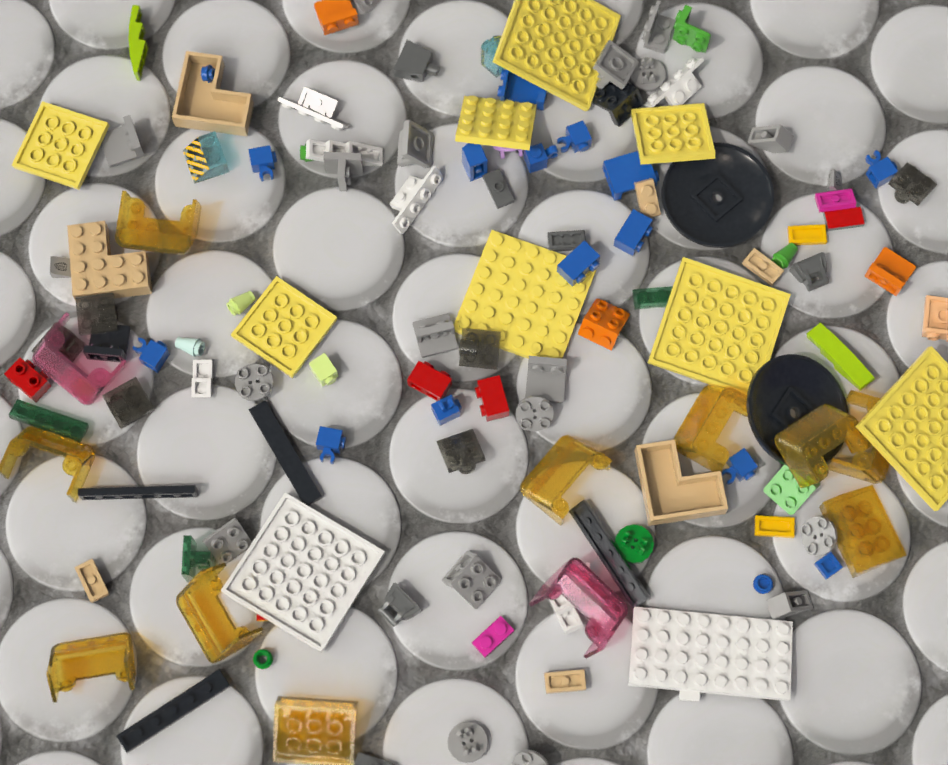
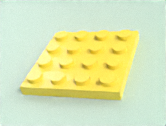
M464 96L455 141L530 150L537 104Z
M42 101L12 166L15 169L80 190L110 125L107 122Z
M704 103L631 109L640 165L715 159V149Z
M276 276L231 333V337L293 378L338 319L331 312Z

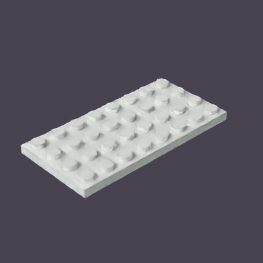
M634 607L628 686L699 691L700 693L790 701L793 621Z

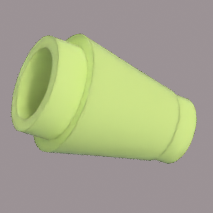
M251 291L229 299L226 305L232 315L236 316L249 307L256 298Z

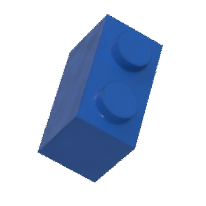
M468 143L462 147V164L470 182L482 178V175L487 174L488 160L481 144Z
M633 209L615 237L613 246L631 256L636 251L640 252L644 245V237H649L653 230L651 226L653 219Z
M584 240L557 265V272L573 287L576 283L580 284L583 282L590 270L593 272L600 265V255Z

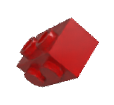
M19 358L4 375L36 403L52 387L48 382L50 378L42 371L38 373L34 369L36 366L28 359L24 361L22 358Z
M418 361L407 379V384L426 396L439 401L446 396L452 386V378L445 371L441 370L439 372L435 370L432 364L426 361L424 363Z
M500 375L477 380V387L474 389L477 399L481 398L482 405H479L482 417L485 416L487 422L508 417L509 407Z

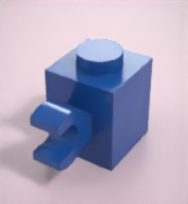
M583 120L567 126L566 137L557 139V144H566V146L561 147V153L567 152L570 145L574 153L578 151L584 152L592 144V137Z
M542 143L530 146V150H524V160L529 173L547 168L548 159L558 156L556 145L544 150Z
M270 145L248 149L253 173L259 172L261 181H264L263 176L265 174H269L271 180H273L274 174L272 170L275 169L274 163L277 162L276 152L271 151Z
M876 150L874 151L876 159H872L867 155L865 160L870 165L866 176L877 189L893 180L898 170L896 164L888 157L880 161L881 154Z
M138 338V341L143 345L141 348L133 346V350L141 354L139 357L141 364L158 373L170 355L167 349L168 346L159 340L157 342L150 340L147 345L143 338Z
M452 394L431 404V410L439 426L460 417L461 404L458 399L454 400Z
M320 426L316 441L317 449L323 450L320 455V461L324 462V458L330 456V463L334 464V453L340 454L341 448L345 447L346 437H344L343 430Z
M743 448L728 458L726 464L729 468L724 469L721 475L729 474L731 476V479L726 482L727 485L732 484L735 477L739 481L743 479L748 481L756 475L755 471L758 466L746 449Z

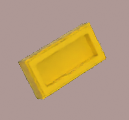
M825 224L787 227L789 243L795 245L827 243Z
M755 515L754 536L794 538L795 517Z

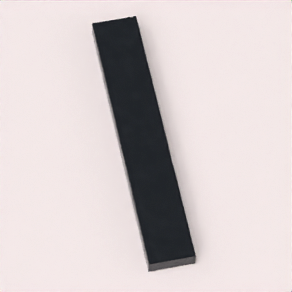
M266 400L248 409L302 503L309 506L322 499L321 494Z
M195 485L78 488V496L81 500L198 497V489Z
M583 500L569 510L633 609L634 607H639L651 597L588 502Z
M218 669L125 729L116 737L125 752L129 753L231 686L222 671Z

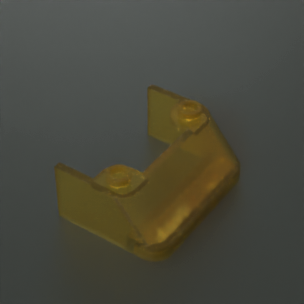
M850 390L846 397L847 403L866 408L867 412L880 400V398ZM873 446L871 454L863 451L858 452L853 456L851 463L832 458L826 469L873 484H879L886 478L890 463Z
M35 426L24 428L9 442L0 463V474L4 478L9 479L17 458L24 456L29 447L65 458L62 464L64 472L73 476L66 495L72 502L76 503L79 497L78 488H83L95 459L94 449L88 444Z
M225 562L201 570L176 597V604L206 658L211 663L222 661L249 645L263 631L262 627L252 631L245 626L236 628L221 603L218 595L221 593L223 584L218 574L226 567Z
M117 633L62 642L51 648L46 676L53 703L58 701L59 691L68 692L73 689L77 680L115 674L117 680L128 682L130 690H134L136 669L133 643L129 633Z

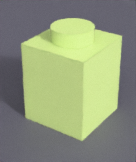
M325 353L309 362L311 371L322 387L326 384L331 385L339 377L336 368Z

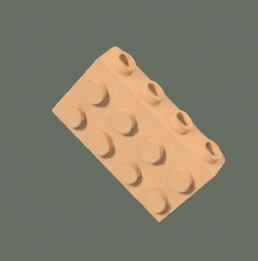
M926 295L922 337H927L928 340L932 341L942 339L948 342V298Z

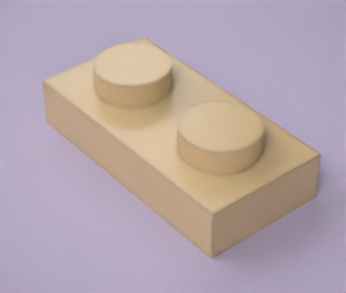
M649 178L635 182L634 186L640 213L649 218L661 215L654 180Z
M755 248L742 262L745 267L771 286L774 285L784 272L781 267Z
M93 559L74 567L91 603L110 595Z
M584 669L544 673L546 694L586 690Z

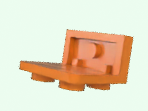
M322 0L314 3L324 35L359 25L356 9H353L350 0Z
M596 299L583 318L578 335L612 351L619 333L630 314L604 300Z

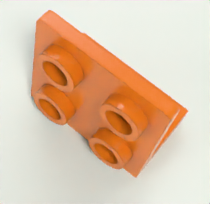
M884 247L864 277L897 297L916 266L887 247Z

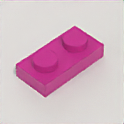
M852 188L815 193V201L819 213L856 207Z
M500 616L472 642V645L486 658L514 632V629Z

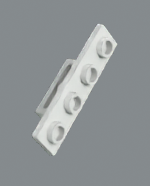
M691 58L688 60L683 69L676 71L670 81L664 82L657 93L655 92L647 98L648 101L644 106L646 108L654 107L663 98L666 99L670 106L684 104L702 87L692 71L704 59Z
M304 87L298 103L284 97H278V101L282 102L281 106L288 109L294 107L298 109L299 114L304 116L309 114L315 116L314 120L320 123L329 122L334 129L341 131L342 128L348 129L349 125L333 119L339 101L310 88Z
M432 166L423 180L409 176L391 201L390 206L400 211L392 222L400 234L405 233L444 177L436 166Z

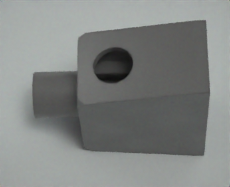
M406 40L394 67V77L423 82L427 74L436 77L440 66L432 64L433 59L430 51L410 40Z

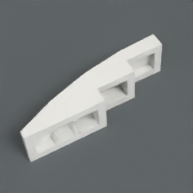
M309 139L306 141V159L324 162V152L361 153L363 166L383 165V148L353 141L347 143L333 140L322 142Z

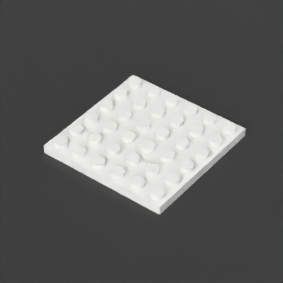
M284 493L221 589V593L322 653L382 559L385 551L291 495Z

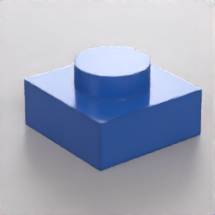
M829 552L814 563L825 580L843 568L832 552Z

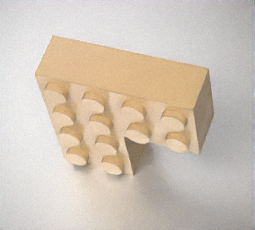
M186 51L172 114L175 127L247 137L254 105L252 94L220 90L225 68L222 56ZM212 65L215 69L214 79L211 83L203 81L201 78L203 66Z
M105 221L67 225L72 295L77 303L152 294L150 264L146 251L111 255L109 228Z
M675 439L636 445L634 452L648 526L726 514L728 505L721 471L682 477Z

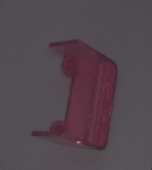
M66 312L46 334L33 353L32 360L36 367L83 405H91L126 367V361L123 359L111 374L104 368H96L87 375L59 351L65 342L60 330L70 320V315Z
M572 558L562 565L541 586L529 605L532 607L545 598L555 600L562 594L589 620L585 625V634L592 641V644L584 654V657L587 659L605 648L626 617L628 607L585 563L578 558Z

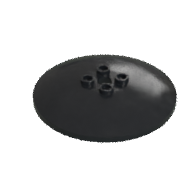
M713 142L715 159L672 162L662 184V204L668 220L682 236L702 246L727 248L750 240L762 230L772 212L774 189L766 168L754 155L732 144ZM717 194L722 200L715 202L712 200V196Z
M797 354L775 357L763 364L754 374L747 392V417L751 430L764 451L781 464L797 469H810L830 461L842 448L849 425L846 398L835 377L819 362ZM791 409L795 411V418L790 414Z

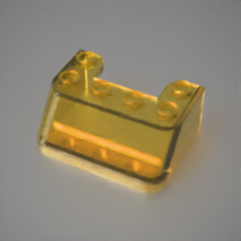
M122 191L115 241L120 247L126 249L185 255L190 251L197 237L202 206L197 199H193L192 205H187L182 209L180 222L144 217V202L139 198L131 197L126 191Z
M705 386L673 440L675 439L677 452L712 472H722L729 459V452L725 447L716 443V440L733 411L747 417V395L730 387Z
M823 404L775 436V444L800 488L817 484L828 476L829 469L822 456L844 441L852 454L866 451L872 447V444L855 427L859 422L854 416L830 404Z

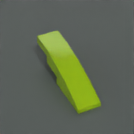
M132 5L129 21V52L136 80L140 81L148 53V46L146 40H144L146 31L143 23H141L143 15L141 8L138 5Z
M821 322L806 333L807 338L820 349V353L833 363L834 369L861 391L875 380L874 376L862 362Z

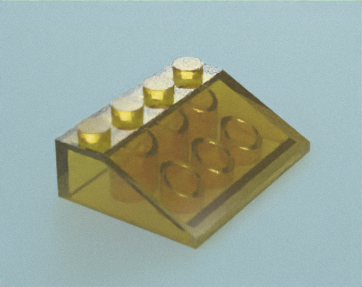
M873 485L841 494L824 501L820 505L819 509L823 517L832 521L837 529L838 538L836 544L852 578L907 556Z
M278 696L274 709L273 762L308 765H354L358 701Z

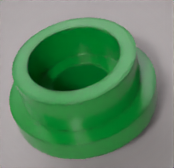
M266 649L258 650L253 656L254 665L259 669L269 668L273 663V655ZM262 656L267 657V661L265 663L260 662V658Z

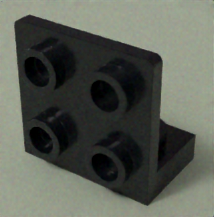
M611 81L594 94L591 102L608 111L614 125L618 127L631 116V109L640 108L645 104L637 87L627 83L623 89H620Z
M94 322L92 324L89 345H84L83 349L88 360L125 363L130 326Z

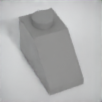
M782 125L753 127L747 144L771 153L789 152L794 136Z
M807 590L784 592L766 600L772 619L784 618L813 609Z

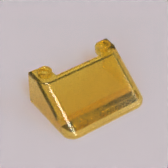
M562 436L523 480L520 491L523 496L562 526L565 516L569 512V505L562 498L564 493L589 464L597 470L605 469L609 471L612 460L605 454L572 436Z

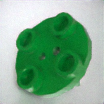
M627 525L618 532L615 538L616 546L629 563H642L648 559L653 551V537L643 526Z

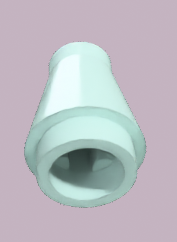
M178 337L175 341V347L196 357L203 354L205 343L198 338Z

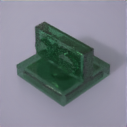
M183 535L181 575L187 583H195L196 567L199 570H210V567H215L216 559L211 551H197V543L191 535Z

